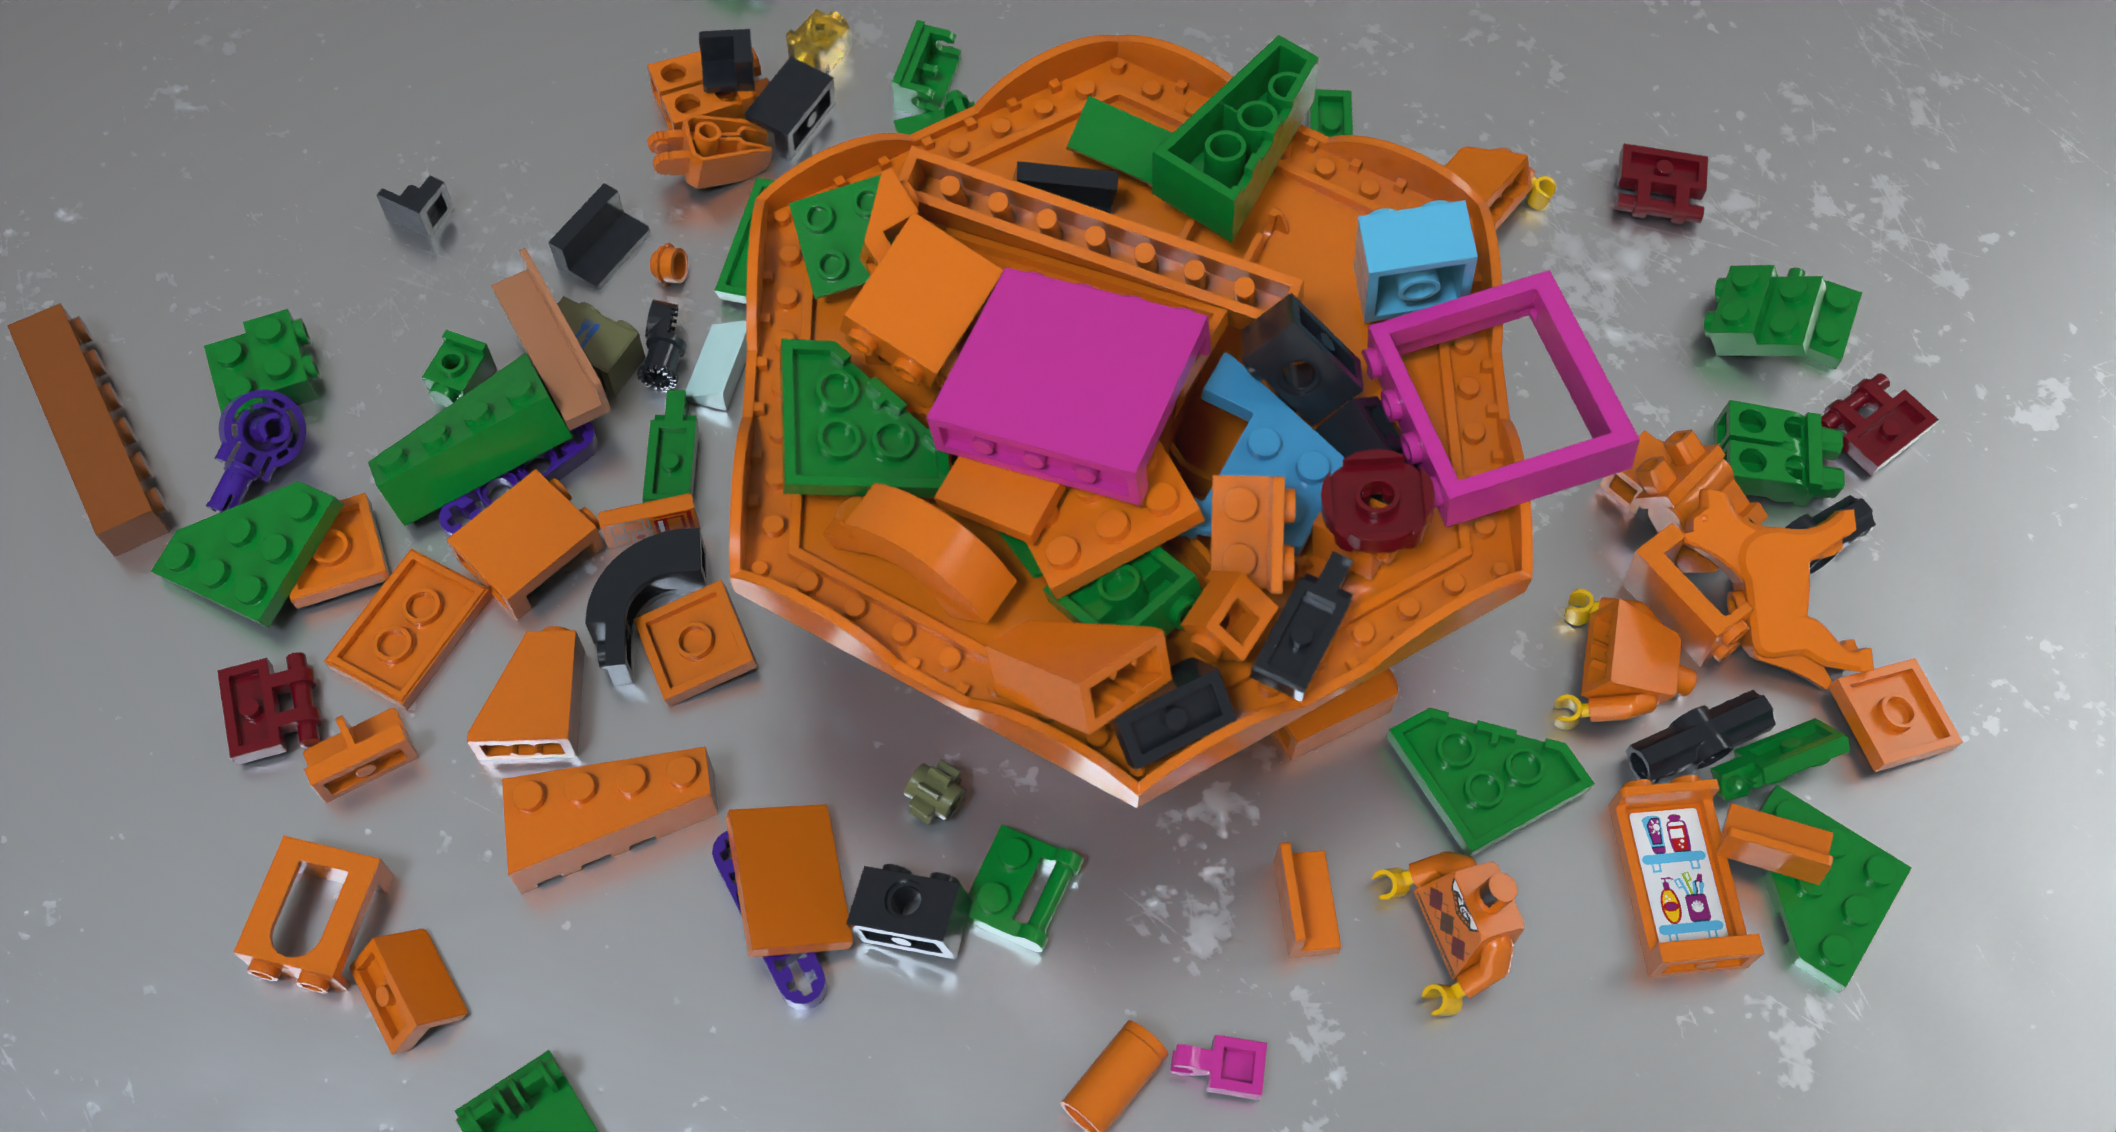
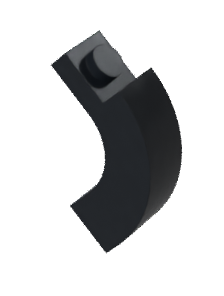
M700 528L666 531L633 544L620 553L604 569L595 583L588 600L585 624L593 643L597 644L600 669H607L614 686L633 684L632 640L635 627L633 619L640 617L647 607L663 597L679 593H690L707 586L706 548Z

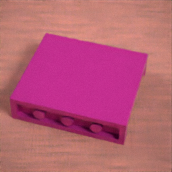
M1005 267L926 417L935 448L938 451L1141 506L1149 488L1146 473L1149 459L1197 354L1209 356L1211 352L1208 316L1198 314L1188 308H1173L1145 301L1138 296L1119 295L1095 289L1084 283L1074 284L1049 278L1034 271L1024 272Z

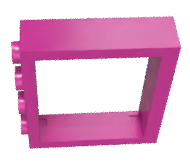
M1550 270L1368 326L1367 349L1361 352L1367 364V375L1370 380L1378 379L1383 390L1381 392V402L1385 415L1389 422L1397 421L1403 433L1400 436V441L1406 461L1411 466L1417 464L1419 470L1421 466L1430 476L1435 493L1434 507H1437L1445 527L1632 469L1640 439ZM1529 316L1593 439L1458 480L1400 355Z

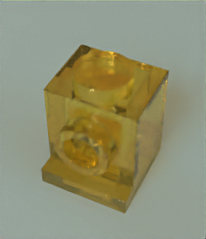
M816 9L795 32L790 30L786 34L789 58L792 56L828 75L852 50L850 27L845 18L834 11L826 15Z

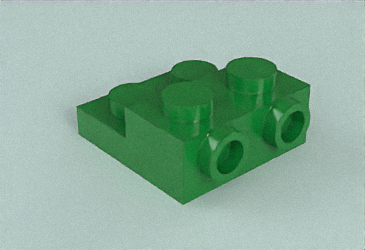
M1775 265L1730 266L1727 277L1718 278L1716 282L1715 299L1718 303L1716 311H1708L1704 320L1705 335L1707 338H1711L1717 356H1807L1826 291L1823 276L1778 277Z
M288 309L243 322L244 334L204 346L221 414L228 403L234 398L246 392L256 390L279 392L289 397L297 406L318 399L314 381L320 380L321 376L313 355H306L304 349L305 345L311 344L310 337L302 318L294 320ZM253 398L239 407L233 418L236 419L243 409H248L250 412L257 411L250 410L249 406L263 403L262 398Z
M1159 546L1056 600L1048 585L1043 589L1048 601L1073 623L1156 627L1164 631L1165 637L1176 627L1184 630L1180 624L1202 593L1196 575Z

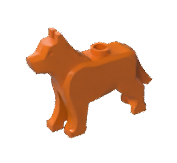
M1700 490L1699 508L1685 520V532L1683 534L1686 537L1683 545L1710 559L1733 582L1734 591L1729 592L1727 595L1729 615L1746 601L1754 608L1746 622L1750 629L1740 638L1741 646L1745 652L1756 661L1787 670L1824 690H1827L1832 683L1824 667L1854 672L1874 671L1872 648L1858 649L1855 639L1838 642L1822 623L1808 616L1810 562L1836 555L1837 552L1843 549L1842 539L1857 530L1854 509L1835 511L1825 521L1805 529L1767 527L1743 519L1734 511L1727 494L1717 490Z

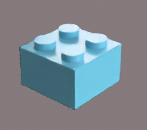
M1435 200L1417 208L1397 211L1391 208H1382L1368 215L1358 216L1353 269L1364 323L1396 318L1470 295L1478 256L1465 200L1450 203L1445 200Z

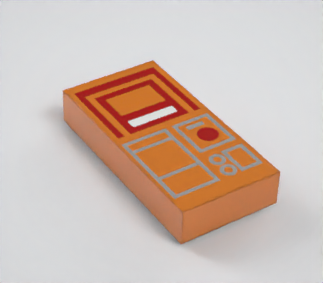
M689 493L598 513L600 528L608 549L635 544L647 537L666 531L700 528L693 496Z

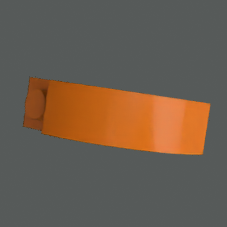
M874 483L865 496H852L843 502L835 512V519L823 533L824 537L835 549L872 554L897 565L918 580L952 618L987 624L1017 583V580L1000 559L967 528L930 503L888 485Z

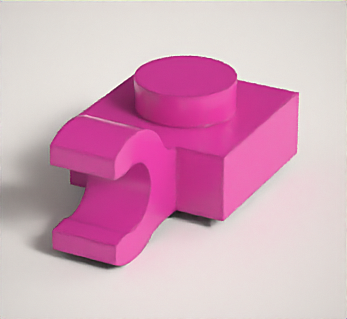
M1215 1035L1212 1039L1211 1050L1177 1044L1176 1051L1173 1050L1170 1073L1184 1076L1205 1075L1208 1076L1206 1092L1259 1100L1263 1091L1267 1043Z

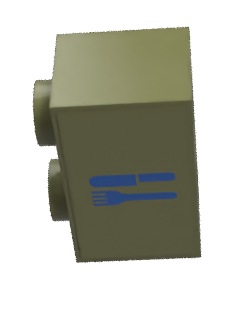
M563 296L557 305L600 379L604 391L616 397L646 358L640 334L632 325L625 321L618 320L615 322L601 315L589 303L581 302L579 304Z

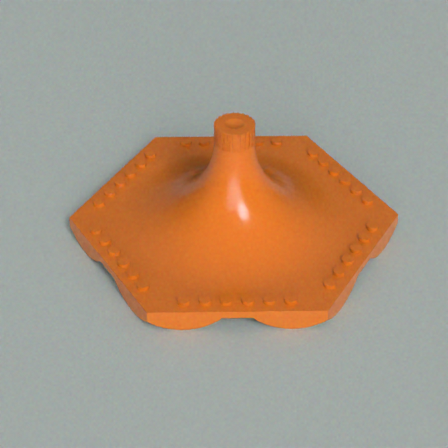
M1095 35L1063 43L1031 58L1000 79L974 106L910 135L903 133L866 135L827 148L785 172L756 198L750 226L747 263V356L743 413L736 439L731 485L729 577L733 591L1138 808L1524 593L1532 580L1533 529L1531 501L1445 527L1437 507H1434L1432 521L1424 532V539L1418 546L1411 549L1398 550L1390 564L1382 562L1372 580L1349 571V577L1343 587L1344 590L1353 594L1349 611L1301 702L1250 678V673L1255 660L1299 578H1304L1306 573L1319 578L1327 563L1326 560L1313 555L1311 532L1300 555L1294 556L1293 581H1283L1282 594H1270L1267 589L1259 588L1279 608L1243 662L1218 660L1213 663L1201 658L1189 648L1188 642L1192 635L1185 629L1181 630L1176 627L1165 637L1170 666L1189 657H1194L1218 668L1237 720L1135 770L1128 766L1111 723H1106L1088 735L996 695L986 645L1027 620L1073 623L1048 601L1043 591L1048 585L1044 576L1034 579L997 530L938 507L934 498H920L940 509L973 533L1000 559L1017 580V583L989 622L985 624L950 617L934 596L918 580L897 565L872 554L835 549L824 537L823 533L835 519V512L838 507L852 496L783 494L780 389L781 339L836 341L851 354V362L869 378L872 379L876 376L907 404L906 410L927 429L929 425L926 417L941 391L936 381L931 388L922 383H919V385L907 383L892 371L891 363L875 353L873 356L862 354L846 341V334L840 330L843 317L864 285L820 299L814 298L789 203L880 175L890 167L896 176L899 177L911 145L1013 180L1017 161L1117 171L1084 155L1066 149L1088 96L1173 133L1233 78L1231 74L1205 57L1171 42L1140 35ZM1300 124L1233 242L1228 241L1152 194V187L1148 186L1149 184L1118 171V190L1111 206V214L1303 279L1304 298L1302 303L1360 359L1364 391L1354 398L1378 396L1381 400V392L1383 390L1378 379H1369L1367 364L1361 352L1367 349L1368 326L1386 321L1380 320L1366 323L1363 321L1353 269L1358 216L1368 215L1382 208H1391L1396 211L1417 208L1435 200H1445L1449 203L1465 200L1478 256L1470 294L1502 285L1498 239L1494 220L1486 201L1469 184L1443 165L1414 150L1389 141L1357 135L1328 137ZM929 221L930 223H932L933 225H935L936 227H938L939 229H941V230L944 231V232H945V231L947 230V228H948V227H945V226H942V225H939V224H936V223H934V222ZM1503 324L1400 355L1458 480L1525 460L1520 438L1509 415L1502 358ZM1229 325L1184 397L1178 396L1159 438L1190 493L1201 501L1206 499L1212 488V475L1220 474L1249 423L1201 399L1203 388L1224 352L1232 355L1243 365L1241 359L1243 354L1242 330ZM967 330L960 340L963 347L972 332L970 330ZM1298 361L1292 364H1302L1304 362ZM1262 379L1261 382L1277 396L1276 390ZM1339 407L1334 412L1326 416L1324 419L1316 423L1314 426L1311 425L1299 412H1297L1296 414L1302 420H1304L1313 430H1315L1328 418H1330L1335 412H1337L1341 407ZM948 453V456H949V471H950V470H951V460H952L953 454H949V453ZM1197 535L1193 539L1176 536L1159 545V547L1196 575L1203 591L1208 584L1204 579L1210 571L1211 537Z

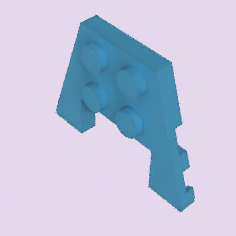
M1224 352L1203 388L1201 399L1249 423L1219 475L1285 477V488H1295L1296 510L1295 523H1284V544L1294 546V556H1299L1312 532V524L1321 511V488L1323 481L1329 472L1332 476L1336 470L1342 467V460L1345 458L1261 381L1253 378L1238 360ZM1212 488L1204 501L1193 497L1205 521L1178 536L1193 539L1197 535L1211 537Z

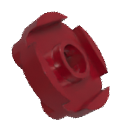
M1383 449L1356 452L1343 459L1342 467L1336 470L1332 476L1329 472L1324 479L1321 488L1322 518L1327 529L1334 535L1336 545L1348 552L1390 553L1401 549L1415 548L1424 539V532L1433 518L1434 486L1430 476L1421 466L1419 472L1414 466L1406 463V456L1398 452ZM1372 494H1382L1383 501L1391 502L1383 508H1373L1365 504L1370 502Z

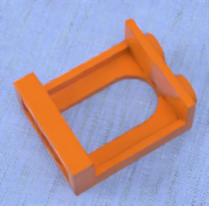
M283 836L234 949V953L249 965L247 972L256 977L278 981L280 975L297 978L296 984L300 987L324 994L328 992L329 987L348 991L351 983L341 973L374 892L387 894L394 874L380 858ZM302 873L344 883L323 935L316 947L299 957H285L279 954L273 945V932L297 874Z

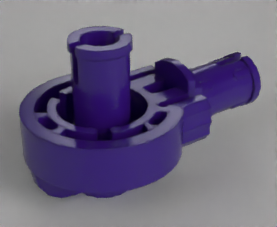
M256 390L241 394L228 403L219 420V437L222 445L214 458L221 463L225 462V467L223 468L225 472L210 501L207 502L206 507L214 512L218 510L221 513L240 505L252 481L258 480L268 484L276 467L289 463L298 455L305 442L306 423L301 410L289 397L272 390ZM253 398H262L263 403L249 406L250 410L257 411L250 412L248 409H243L236 419L233 418L236 411L245 402ZM290 425L293 426V432H290ZM283 451V454L277 458L276 455Z

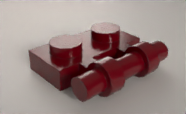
M1624 143L1619 154L1617 187L1633 189L1634 194L1618 193L1614 209L1630 212L1631 217L1643 219L1646 215L1668 218L1669 223L1683 225L1685 221L1701 223L1704 216V206L1689 204V198L1702 200L1707 190L1708 156ZM1650 192L1671 195L1672 201L1650 198Z
M1878 373L1871 379L1861 380L1852 387L1851 394L1844 400H1835L1824 409V415L1821 417V427L1843 429L1847 432L1843 436L1842 449L1871 476L1930 431L1939 420L1905 389L1892 398L1885 392L1890 387V381L1887 376ZM1861 408H1870L1874 413L1865 419L1857 411Z
M301 652L289 654L286 657L288 670L274 673L273 665L268 658L217 670L229 755L236 765L287 752L284 738L286 733L298 732L301 747L309 748L320 743L318 728L323 723L320 708L314 706L312 689L315 688L316 681L314 670L308 668L306 654ZM288 692L292 693L294 709L280 712L278 695Z

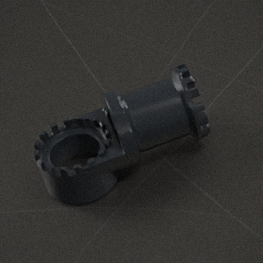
M653 299L649 309L645 337L647 338L645 344L649 350L645 364L639 367L637 376L638 380H641L642 383H647V387L654 385L653 389L657 390L658 386H660V390L665 391V388L667 390L670 387L674 389L677 385L679 378L675 372L679 357L684 356L687 345L684 340L670 331H675L676 327L672 326V323L677 324V320L673 318L678 317V304Z

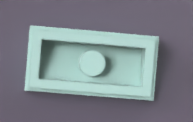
M745 320L712 324L686 388L687 401L727 411L746 362L747 338Z

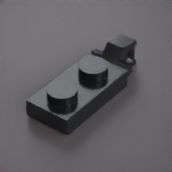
M1333 551L1319 578L1309 573H1306L1304 578H1299L1253 664L1250 678L1302 702L1349 611L1353 594L1344 590L1343 587L1350 574L1349 569L1353 563L1352 559Z

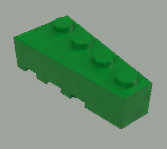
M525 352L411 433L370 460L368 464L377 488L405 527L572 438V435Z

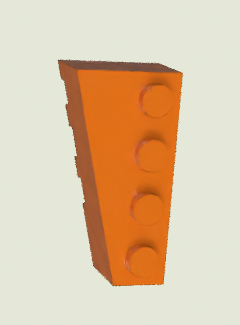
M706 747L502 779L508 876L521 894L538 888V883L560 874L562 877L580 871L583 869L582 865L609 854L614 857L631 850L630 846L654 836L658 839L718 815L714 771Z

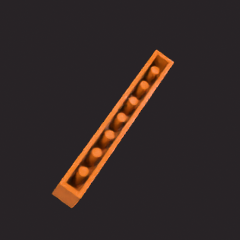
M912 145L898 177L899 181H908L914 189L919 200L918 215L925 220L1227 309L1228 325L1241 330L1290 293H1293L1301 302L1304 298L1303 279Z

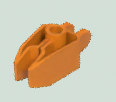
M690 114L683 121L682 129L656 131L647 139L649 150H651V153L657 154V156H654V160H652L657 174L660 173V175L664 174L665 176L667 174L684 175L686 183L696 189L746 181L769 168L773 148L766 146L768 131L745 119Z

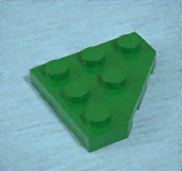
M781 339L780 389L783 494L865 496L874 483L895 487L919 498H934L949 473V456L946 452L936 450L930 428L927 429L906 410L907 404L876 376L872 379L869 378L850 361L851 354L836 341Z
M297 481L176 530L151 572L164 580L269 628L344 504L332 495Z
M1430 707L1390 728L1386 735V738L1465 855L1470 857L1587 793L1595 784L1566 743L1548 738L1543 742L1516 734L1517 730L1479 720L1476 724L1448 717L1449 712Z
M1776 785L1765 799L1759 810L1760 812L1834 833L1829 855L1833 857L1832 866L1820 885L1766 870L1767 873L1764 875L1776 915L1781 914L1789 938V942L1786 945L1792 963L1839 993L1847 987L1912 867L1784 788Z

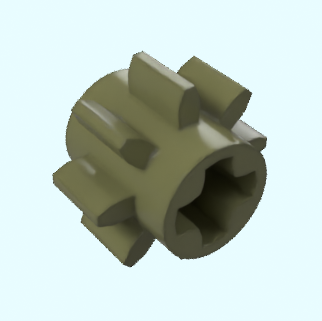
M942 759L936 767H930L925 763L921 764L910 777L904 790V795L911 799L908 804L911 807L909 813L927 825L931 824L934 817H940L944 821L950 820L966 795V789L959 785L962 780L959 778L961 771Z

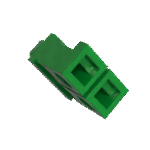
M1729 400L1714 422V445H1720L1725 454L1723 459L1732 467L1734 480L1744 495L1768 497L1772 501L1792 502L1794 506L1806 507L1814 497L1836 498L1844 488L1845 478L1842 468L1823 466V459L1835 461L1841 454L1843 431L1821 427V414L1807 412L1803 416L1790 410Z

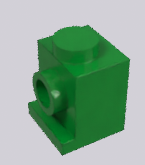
M446 330L442 335L444 342L423 374L422 379L429 391V396L437 403L448 407L490 378L497 367L486 343Z

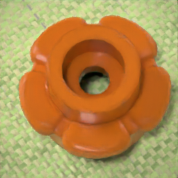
M665 243L664 246H660L650 259L651 274L665 287H670L671 283H682L688 273V257L686 252L682 248H675L671 243Z

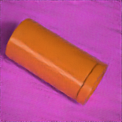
M1128 1020L1060 1102L1061 1106L1086 1131L1107 1132L1167 1058L1168 1051L1147 1029L1134 1021Z

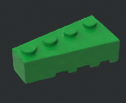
M1278 35L1153 151L1152 194L1228 241L1233 242L1314 102L1319 57Z

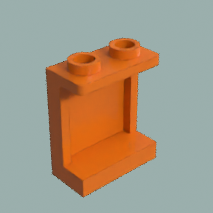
M913 212L844 314L840 330L846 334V341L857 351L867 356H873L875 353L891 363L892 371L902 380L912 385L922 383L931 388L942 367L974 318L990 298L1004 270Z
M537 469L446 539L457 561L482 586L488 588L492 596L517 621L532 609L526 597L587 546L595 553L604 548L599 534L601 528L596 516L586 507L578 510L570 502L572 497L563 484L556 478L548 481Z
M1672 522L1635 551L1622 585L1638 601L1646 603L1665 626L1679 634L1682 640L1681 647L1700 667L1713 657L1718 662H1721L1740 646L1741 643L1738 640L1750 629L1746 622L1754 608L1746 601L1730 615H1723L1677 568L1674 562L1686 536Z

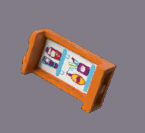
M1685 775L1671 780L1670 783L1652 784L1651 780L1648 779L1634 780L1622 785L1608 804L1648 977L1748 968L1764 954L1760 934H1747L1728 858L1717 855L1721 838V831L1713 804V797L1720 790L1717 779L1700 780L1698 775Z

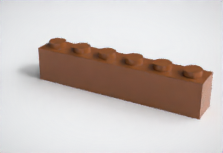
M59 303L7 325L96 536L112 555L116 557L169 533L162 517L163 514L169 512L168 507L156 487L150 489L146 479L153 477L152 471L141 452L135 454L133 452L131 444L138 442L136 435L125 417L118 418L115 410L122 408V404L111 384H103L101 376L106 375L107 370L98 353L94 349L89 351L86 343L93 341L81 317L78 316L72 319L62 304Z

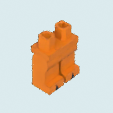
M752 48L754 77L762 75L761 65L754 48ZM700 51L647 65L652 94L668 130L682 129L683 121L690 114L745 119L744 113L770 83L768 78H763L755 81V91L706 93L703 89Z
M1692 429L1676 431L1664 442V447L1673 459L1670 464H1668L1664 456L1652 457L1644 461L1635 470L1644 487V490L1635 499L1642 509H1648V516L1658 533L1672 522L1684 533L1686 518L1699 508V494L1702 489L1717 490L1727 494L1734 511L1745 520L1761 525L1768 518L1759 502L1750 503L1734 480V472L1729 463L1723 459L1725 454L1720 445L1703 446ZM1683 544L1675 560L1682 573H1715L1719 569L1710 559Z

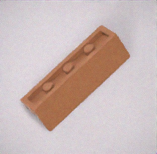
M523 248L519 252L526 270L495 283L491 287L570 431L612 410L600 379L526 248Z

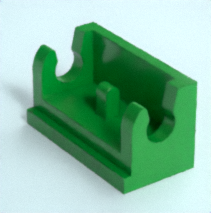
M916 21L892 80L894 110L918 115L942 109L962 58L961 50L939 43V41L953 44L957 37L953 32L925 25L924 21Z
M1088 96L1066 149L1084 155L1152 187L1153 151L1172 132Z

